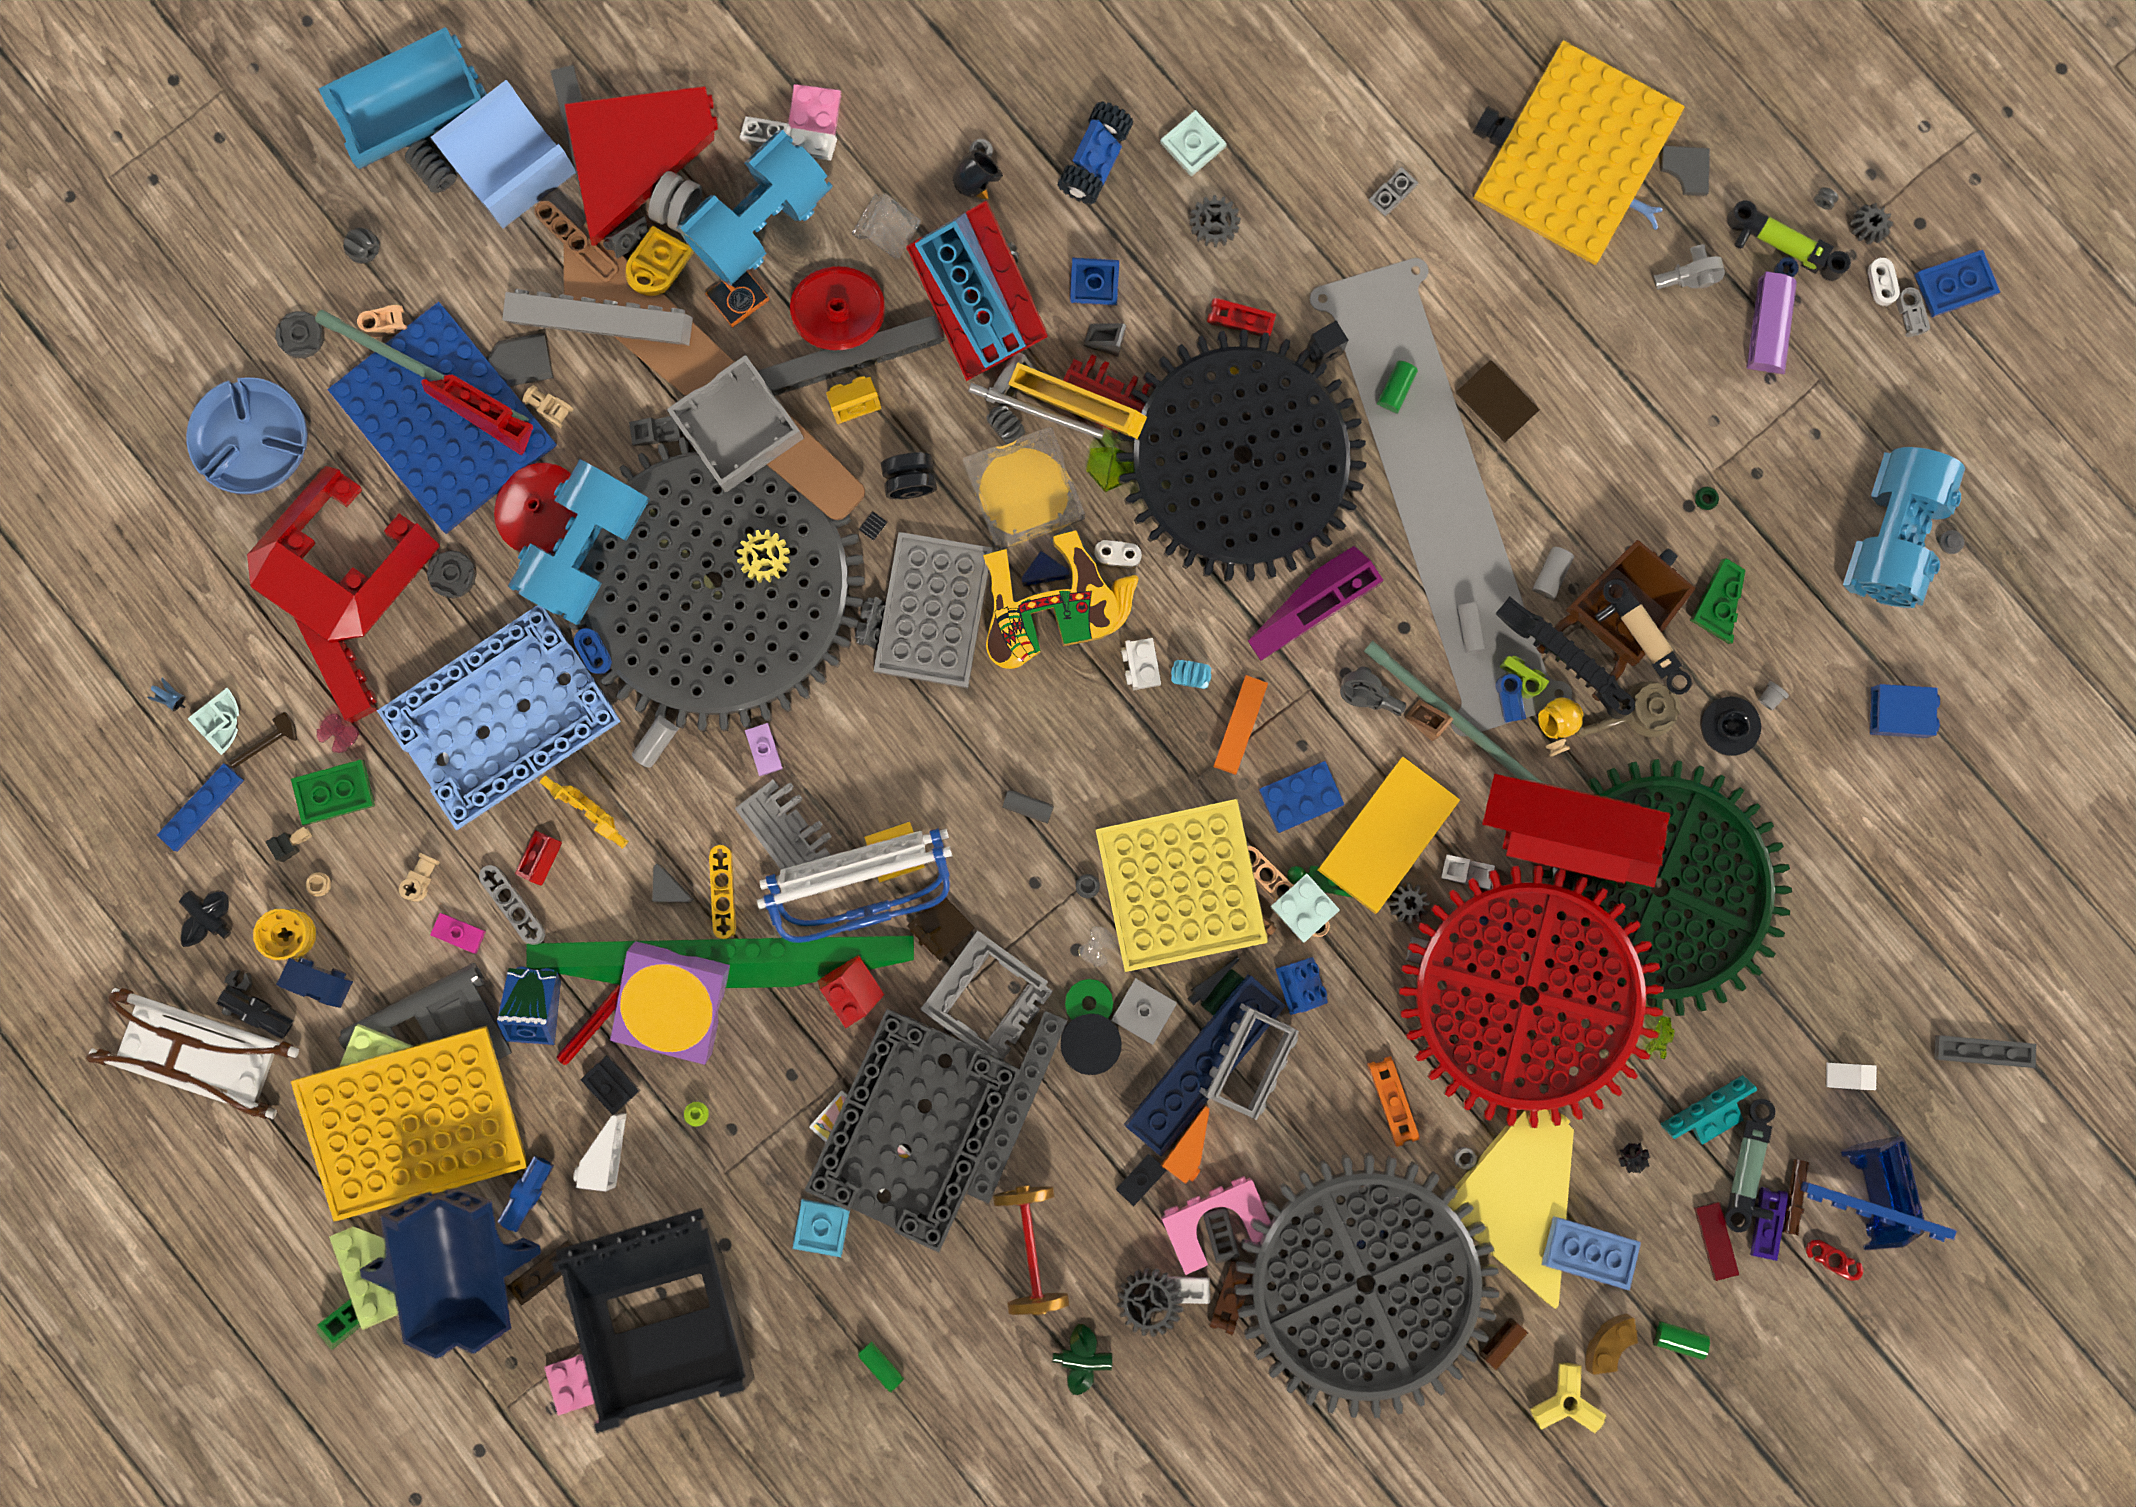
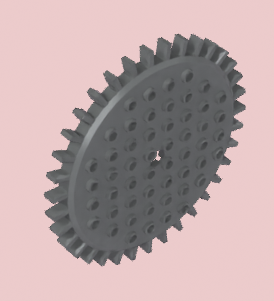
M1365 1153L1364 1170L1352 1171V1162L1346 1154L1342 1155L1341 1161L1344 1172L1331 1175L1330 1166L1325 1160L1320 1161V1170L1324 1179L1312 1183L1309 1175L1302 1169L1298 1172L1300 1181L1305 1185L1302 1191L1295 1195L1285 1183L1280 1185L1282 1194L1289 1200L1281 1209L1270 1200L1266 1199L1263 1202L1267 1211L1275 1217L1269 1225L1252 1218L1251 1226L1256 1231L1264 1234L1260 1244L1244 1239L1241 1242L1242 1248L1256 1253L1254 1263L1236 1262L1237 1271L1252 1274V1284L1235 1285V1292L1237 1295H1253L1254 1304L1239 1307L1237 1311L1239 1318L1257 1315L1259 1324L1244 1330L1245 1337L1248 1340L1264 1334L1267 1343L1254 1351L1257 1360H1260L1274 1352L1279 1360L1268 1369L1269 1375L1275 1378L1285 1368L1292 1372L1293 1375L1285 1385L1286 1391L1290 1394L1296 1390L1301 1381L1310 1385L1305 1394L1306 1404L1310 1406L1316 1400L1318 1392L1322 1391L1329 1394L1326 1408L1328 1413L1331 1414L1334 1413L1339 1398L1350 1399L1348 1410L1352 1418L1357 1417L1359 1401H1371L1370 1409L1374 1417L1380 1418V1400L1392 1398V1406L1397 1414H1402L1403 1404L1400 1396L1412 1392L1415 1402L1422 1407L1425 1405V1401L1419 1388L1431 1383L1434 1390L1443 1395L1445 1390L1442 1382L1437 1379L1439 1375L1448 1370L1452 1377L1460 1381L1463 1378L1459 1368L1452 1364L1459 1354L1474 1363L1478 1359L1471 1349L1465 1347L1469 1338L1473 1337L1482 1342H1487L1489 1339L1484 1331L1474 1327L1478 1317L1486 1320L1496 1319V1315L1492 1310L1480 1308L1482 1297H1499L1497 1288L1491 1286L1482 1287V1277L1499 1274V1270L1496 1265L1492 1264L1480 1266L1478 1259L1481 1255L1495 1251L1493 1245L1490 1242L1474 1246L1471 1237L1483 1232L1486 1227L1482 1221H1478L1465 1228L1461 1219L1470 1214L1474 1208L1469 1202H1466L1453 1211L1448 1206V1203L1456 1196L1458 1190L1453 1185H1450L1441 1196H1437L1432 1190L1438 1183L1440 1176L1434 1171L1428 1175L1423 1185L1414 1181L1419 1168L1416 1162L1411 1161L1405 1176L1394 1174L1397 1162L1393 1155L1388 1156L1385 1171L1382 1172L1373 1171L1374 1158L1371 1153ZM1361 1185H1366L1367 1190L1361 1193L1358 1191ZM1339 1195L1344 1196L1342 1203L1336 1202V1198ZM1393 1197H1399L1398 1204L1394 1205L1391 1203ZM1316 1206L1322 1207L1320 1213H1314L1313 1210ZM1372 1207L1377 1208V1212L1374 1215L1369 1214V1209ZM1426 1209H1432L1430 1216H1424ZM1298 1216L1300 1218L1297 1224L1291 1223L1292 1217ZM1348 1218L1355 1219L1353 1225L1346 1224ZM1404 1219L1410 1220L1409 1225L1406 1227L1401 1225ZM1331 1228L1332 1234L1326 1236L1324 1235V1230ZM1381 1230H1387L1385 1237L1379 1236ZM1441 1231L1442 1236L1438 1239L1434 1238L1435 1232ZM1305 1238L1310 1240V1243L1307 1246H1303L1301 1244L1302 1240ZM1359 1240L1365 1241V1245L1363 1247H1357V1242ZM1414 1242H1420L1419 1248H1412ZM1286 1249L1288 1253L1286 1256H1280L1279 1251ZM1338 1250L1343 1252L1340 1258L1334 1257V1253ZM1397 1252V1258L1390 1259V1253ZM1451 1253L1453 1255L1452 1259L1446 1261L1444 1259L1445 1255ZM1319 1261L1321 1263L1320 1269L1314 1270L1312 1263ZM1370 1262L1375 1263V1267L1372 1270L1367 1269V1265ZM1424 1264H1430L1428 1271L1422 1270ZM1292 1271L1298 1272V1279H1290L1289 1274ZM1352 1273V1279L1346 1280L1344 1278L1345 1274ZM1370 1274L1375 1280L1373 1289L1368 1292L1358 1290L1357 1278L1359 1279L1363 1275ZM1402 1274L1408 1275V1279L1406 1281H1400V1276ZM1457 1276H1463V1280L1460 1283L1455 1282ZM1269 1282L1276 1284L1273 1289L1267 1288ZM1329 1283L1331 1285L1330 1289L1323 1290V1284ZM1379 1285H1385L1386 1288L1384 1291H1377V1287ZM1435 1286H1440L1441 1288L1438 1293L1432 1292ZM1295 1289V1296L1291 1299L1286 1292ZM1301 1294H1307V1300L1302 1301L1299 1299ZM1357 1295L1363 1296V1300L1361 1302L1355 1301V1297ZM1416 1296L1418 1301L1414 1304L1410 1303V1299ZM1278 1305H1286L1285 1310L1278 1311ZM1339 1305L1341 1310L1337 1313L1333 1312V1307ZM1390 1307L1396 1308L1393 1314L1387 1312ZM1449 1308L1451 1312L1449 1315H1443V1310ZM1312 1316L1319 1317L1316 1323L1310 1322ZM1372 1317L1374 1320L1371 1324H1366V1318ZM1422 1319H1428V1324L1425 1326L1420 1325ZM1290 1326L1296 1327L1294 1333L1287 1332ZM1345 1328H1350V1334H1343ZM1400 1329L1406 1330V1334L1404 1336L1398 1335V1331ZM1321 1339H1329L1328 1344L1321 1345ZM1377 1340H1383L1382 1346L1378 1347L1375 1345ZM1433 1341L1439 1342L1436 1348L1430 1346ZM1299 1349H1306V1354L1299 1355ZM1355 1350H1360L1361 1355L1355 1357L1353 1356V1352ZM1411 1351L1416 1352V1356L1414 1358L1408 1357V1354ZM1337 1360L1339 1361V1365L1337 1367L1330 1366L1331 1362ZM1388 1362H1393L1394 1366L1392 1368H1386ZM1370 1372L1372 1375L1369 1379L1363 1378L1364 1373Z

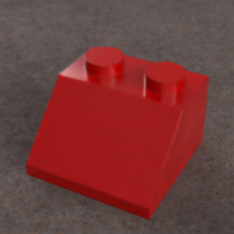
M859 955L817 980L820 991L845 1029L865 1017L884 996L883 991Z

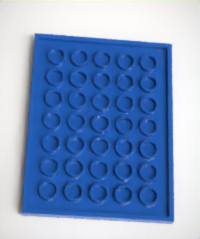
M440 302L433 305L409 324L407 329L399 332L385 344L445 376L453 374L512 410L529 418L528 423L533 425V430L523 455H519L428 395L421 383L425 378L376 352L327 389L445 534L495 496L516 471L525 466L535 464L557 446Z

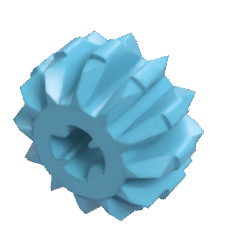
M1176 660L1171 670V681L1178 685L1205 689L1211 680V667L1203 663Z

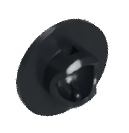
M1728 696L1715 700L1706 708L1701 719V732L1705 742L1711 749L1722 755L1737 756L1746 753L1755 746L1761 734V720L1756 709L1748 701L1739 697Z
M1084 1014L1074 1018L1066 1026L1061 1037L1063 1058L1073 1070L1081 1074L1098 1075L1106 1072L1117 1062L1121 1053L1122 1042L1120 1033L1112 1021L1102 1015Z

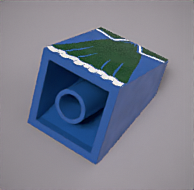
M522 966L508 968L497 1019L506 1042L555 1045L561 980L556 971L548 968L531 970Z

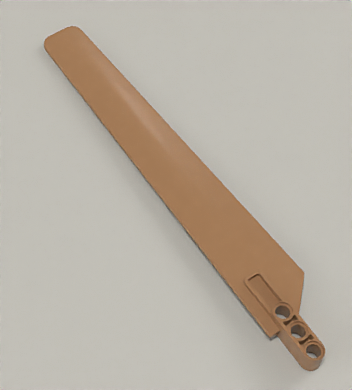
M544 200L537 203L534 209L535 216L564 245V295L573 296V300L581 301V297L596 299L595 303L603 304L604 300L616 301L618 306H626L627 302L639 304L642 309H648V305L662 307V311L670 312L671 308H677L663 293L648 296L633 290L625 276L628 260L624 256L616 258L614 250L605 249L603 245L605 238L596 246H591L587 222L579 229L550 201ZM552 211L550 217L544 218L547 212ZM568 226L567 232L560 234L561 229ZM580 242H585L581 249H576ZM639 278L637 280L643 285L650 283L646 278ZM693 322L689 346L615 337L684 396L707 385L717 374L734 363ZM788 414L804 439L769 462L767 466L833 520L844 519L865 497L863 484Z

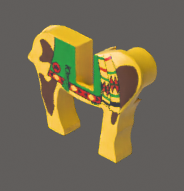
M1075 530L1053 536L1054 547L1062 553L1070 566L1072 588L1044 592L1014 602L1007 549L983 555L985 565L991 575V592L994 598V612L986 641L988 656L996 665L1005 669L1021 667L1031 658L1037 656L1041 650L1031 614L1053 608L1063 646L1104 638L1118 630L1128 618L1132 607L1133 594L1139 581L1138 576L1133 574L1119 578L1113 582L1110 590L1099 575L1095 562L1083 548L1079 535Z

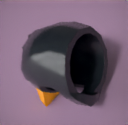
M972 150L964 155L958 163L952 181L960 194L971 198L988 199V183L998 182L1002 178L1003 173L988 155L979 150Z

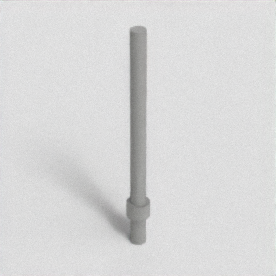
M970 383L968 392L984 397L985 401L991 403L998 402L1099 439L1103 437L1104 430L998 393L999 390L992 387L987 389Z

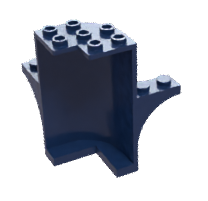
M448 1189L445 1190V1194L434 1196L431 1191L409 1198L380 1215L386 1247L385 1258L379 1257L362 1267L360 1274L361 1278L394 1293L403 1344L434 1359H438L456 1346L474 1354L511 1329L504 1277L541 1254L539 1244L525 1238L503 1244L496 1231L491 1200L464 1190Z

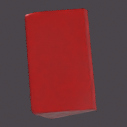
M535 830L515 874L540 886L543 885L562 842Z

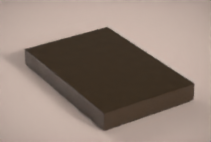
M1492 360L1488 361L1456 392L1504 443L1540 410Z

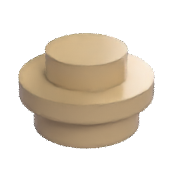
M313 873L306 881V889L313 896H324L331 888V880L324 873Z

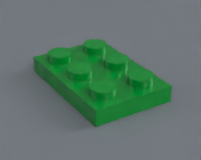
M360 759L291 779L301 823L304 826L375 807L364 760Z

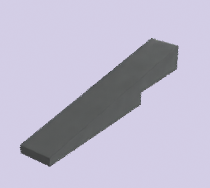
M573 65L551 70V75L577 175L564 104L584 101Z

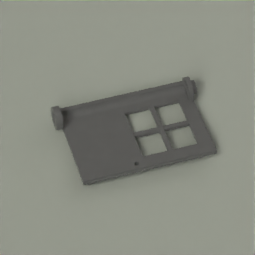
M475 963L340 1031L341 1036L338 1038L341 1046L346 1050L356 1025L360 1024L380 1033L386 1031L390 1037L397 1039L391 1027L415 1016L428 1039L427 1042L487 1026L497 1060L512 1053L476 988L484 985L485 980Z

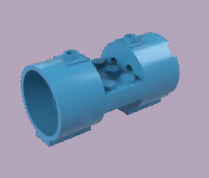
M777 130L744 162L758 183V186L733 210H730L719 201L715 195H710L676 227L696 255L721 280L730 286L747 270L751 268L755 270L764 262L763 257L767 253L752 233L754 230L759 232L767 224L765 220L771 214L775 216L781 210L795 221H806L814 214L812 209L817 205L816 203L832 189V184L825 182L824 179L827 175L820 165L802 146L799 147L798 145L794 146L791 144L793 139L784 130Z
M1901 447L1894 449L1891 453L1884 452L1871 497L1877 505L1885 506L1887 510L1879 536L1869 537L1864 541H1856L1843 586L1850 593L1858 594L1861 597H1865L1868 594L1869 597L1877 599L1876 602L1894 607L1915 608L1916 603L1920 606L1923 605L1929 584L1940 569L1939 558L1933 551L1925 548L1924 540L1926 534L1931 532V519L1950 517L1961 502L1959 488L1965 472V466L1959 460L1938 451L1918 447Z
M579 459L569 479L565 483L561 482L554 493L557 496L556 502L578 514L576 518L571 517L566 525L565 530L568 533L565 538H560L553 549L556 552L555 556L531 543L528 547L524 546L518 556V559L521 560L518 564L519 567L508 584L510 589L520 590L518 594L557 615L565 613L562 618L575 625H579L602 585V582L579 570L599 533L604 528L627 541L650 500L645 495Z

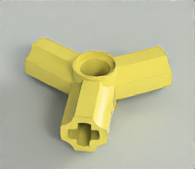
M1558 1363L1556 1395L1530 1408L1531 1414L1541 1430L1567 1416H1570L1593 1433H1596L1604 1424L1606 1414L1580 1397V1364ZM1567 1397H1573L1572 1406L1564 1408V1400Z

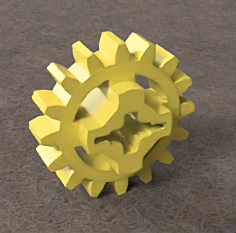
M756 530L755 537L748 534L749 541L740 542L744 549L737 550V553L742 556L737 562L741 565L745 564L741 568L742 572L746 573L749 571L748 577L751 580L757 576L759 583L762 582L763 578L771 582V576L773 575L779 579L780 575L778 572L780 570L787 571L783 564L790 563V559L785 557V555L790 553V550L783 548L786 545L785 540L778 541L780 536L777 533L771 537L769 530H766L764 535L759 530ZM765 541L764 544L755 545L756 543ZM776 547L779 550V560L774 556ZM756 552L764 555L767 553L771 561L765 558L760 559ZM749 553L753 556V561L751 562V564H752L751 566H750L749 561H748V554H749ZM772 567V569L768 571H763L764 568Z

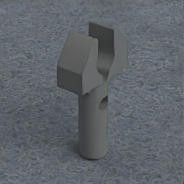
M235 970L226 976L224 983L235 987L239 991L251 990L253 982L250 973L244 974L243 981L239 985L237 978L241 970ZM224 1007L222 1009V1014L226 1016H230L232 1014L231 1011L225 1009Z

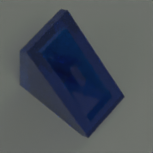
M1040 551L1022 576V586L1069 579V570Z

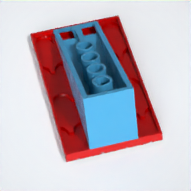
M987 200L906 246L966 381L1049 336Z

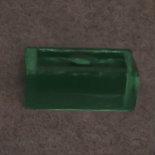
M1230 969L1207 999L1201 1003V1007L1214 1016L1244 978L1233 969Z

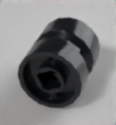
M1487 106L1473 134L1482 139L1488 137L1491 144L1501 149L1516 121L1506 115L1500 117L1499 111Z

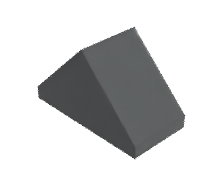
M1124 323L1090 324L1084 346L1119 357L1126 333V325Z
M656 864L653 867V902L691 903L694 900L662 865Z

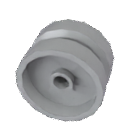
M671 171L666 172L660 178L653 191L648 210L649 218L659 224L668 223L670 229L679 232L676 227L700 205L702 197L701 185L691 180L683 182V178L680 175Z

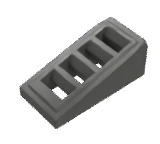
M1226 1207L1204 1213L1203 1217L1216 1263L1239 1258V1251ZM1224 1216L1225 1221L1210 1224V1220ZM1227 1227V1231L1213 1234L1212 1230ZM1230 1237V1241L1219 1244L1215 1242L1217 1239ZM1230 1246H1232L1233 1248L1232 1251L1225 1252L1222 1254L1218 1253L1219 1249L1227 1248Z

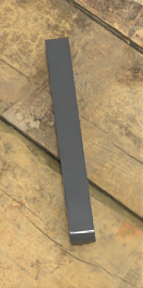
M930 316L876 333L868 341L854 348L846 350H821L758 370V373L773 395L776 396L938 345L945 338L938 317Z

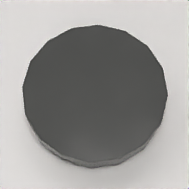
M294 311L285 315L281 323H278L275 338L278 346L287 355L305 359L313 356L321 349L325 331L323 326L315 321V316L305 311Z
M453 550L445 551L435 556L427 570V578L431 588L441 596L452 599L462 597L468 593L475 584L477 575L475 565L471 559L463 553Z

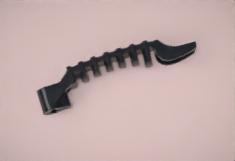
M1510 596L1498 609L1496 615L1514 632L1526 639L1532 636L1535 639L1533 643L1535 647L1542 644L1545 647L1544 653L1552 652L1556 656L1555 661H1563L1566 664L1565 669L1567 671L1572 669L1577 673L1575 678L1578 680L1582 678L1586 681L1585 687L1589 688L1592 686L1596 690L1595 696L1604 705L1612 718L1622 719L1634 711V699L1619 686L1615 680L1616 677L1609 675L1604 667H1600L1595 662L1594 658L1591 659L1584 653L1583 649L1580 650L1574 645L1572 640H1568L1563 635V632H1559L1552 627L1553 624L1547 623L1543 617L1531 613ZM1620 703L1623 704L1622 710L1619 709Z

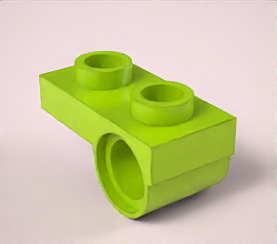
M1507 656L1499 667L1509 674L1517 675L1521 679L1523 698H1533L1546 688L1549 680L1545 679L1544 673L1537 669L1531 670L1524 665L1525 662L1517 656ZM1526 681H1532L1535 684V692H1530L1526 689Z

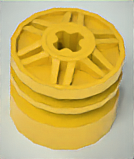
M274 909L266 912L257 920L253 930V941L257 950L263 956L272 960L300 958V956L306 955L312 949L316 940V927L313 920L306 913L297 909ZM292 931V936L285 938L284 933Z

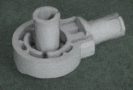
M1705 245L1694 246L1690 248L1693 259L1692 263L1682 267L1678 264L1674 271L1654 275L1656 289L1659 290L1676 284L1681 286V288L1688 286L1693 289L1712 286L1720 282L1724 277L1725 271L1722 258L1718 256L1707 258Z

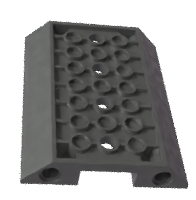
M886 1009L804 1191L845 1210H856L895 1228V1233L939 1253L1021 1070L990 1053L922 1022ZM948 1054L951 1056L952 1064L950 1067L944 1068L940 1066L938 1061L940 1055ZM921 1099L930 1100L932 1103L931 1111L922 1112L918 1107L919 1101ZM901 1144H908L911 1147L912 1153L908 1158H902L898 1155L897 1150ZM879 1190H889L891 1200L889 1202H881L878 1198Z

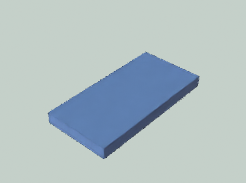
M1553 1216L1541 1265L1630 1291L1641 1242Z

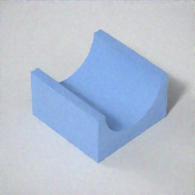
M507 80L431 137L448 162L502 228H505L576 173L565 151L559 144L556 145L543 130Z

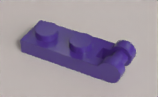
M1761 1187L1758 1194V1207L1773 1211L1774 1216L1771 1221L1756 1217L1750 1255L1777 1261L1788 1194L1785 1191L1778 1190L1773 1192L1770 1188ZM1770 1201L1776 1203L1775 1209L1769 1208Z

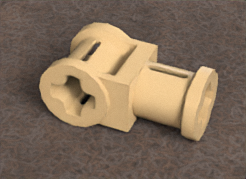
M535 385L528 388L522 400L525 405L530 404L536 408L537 412L544 419L561 429V423L567 414L574 410L563 400L549 393L547 396L538 391V387Z
M422 853L418 855L420 859L414 871L410 870L407 878L399 886L400 895L404 899L414 902L421 901L427 896V888L432 880L429 877L435 865L440 863V861ZM411 887L417 889L415 894L410 891Z

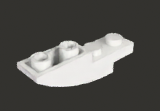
M745 117L740 135L742 141L761 147L777 130H784L793 139L791 144L794 146L798 145L799 147L802 146L813 158L830 161L832 159L837 141L835 135L791 128L788 123Z

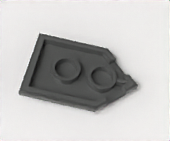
M545 332L498 341L486 358L509 387L554 378Z

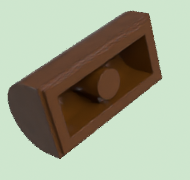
M1509 1318L1482 1349L1479 1356L1497 1371L1527 1336L1528 1332L1515 1320Z

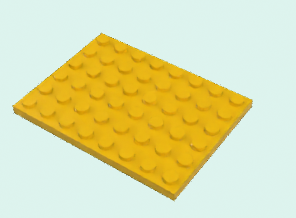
M1563 40L1473 199L1596 266L1685 106Z
M487 1026L296 1078L291 1081L334 1222L396 1205L423 1193L432 1191V1194L528 1167L527 1158Z

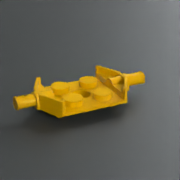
M547 775L540 780L539 783L550 791L554 799L557 800L559 798L576 809L587 811L584 815L593 823L598 824L594 829L597 833L610 841L612 840L621 849L627 845L629 841L618 833L619 831L614 825V817L606 813L595 802L581 793L579 789L571 785L561 786L548 778Z

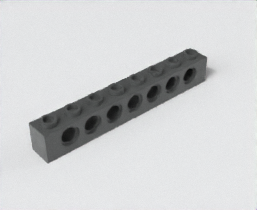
M1047 1011L1044 1012L1021 1065V1072L967 1191L968 1195L988 1204L990 1203L1067 1020Z

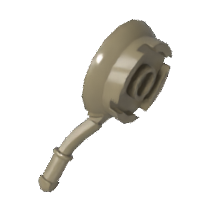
M1654 681L1641 682L1632 687L1628 692L1635 701V709L1632 713L1622 719L1609 718L1600 722L1595 721L1593 724L1584 727L1581 726L1575 734L1579 738H1584L1587 735L1596 732L1600 733L1601 730L1626 722L1639 735L1649 738L1659 737L1669 732L1676 723L1681 711L1680 700L1664 684Z

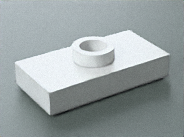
M1168 1276L1166 1279L1168 1282L1172 1279L1176 1280V1283L1172 1286L1174 1289L1177 1287L1181 1288V1291L1176 1296L1184 1298L1182 1303H1210V1277ZM1160 1288V1296L1167 1300L1164 1291Z

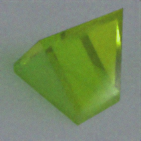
M1116 447L1091 448L1086 472L1089 473L1104 492L1123 485L1118 483L1120 475L1133 473L1132 462L1122 463L1115 461L1117 453L1125 452Z

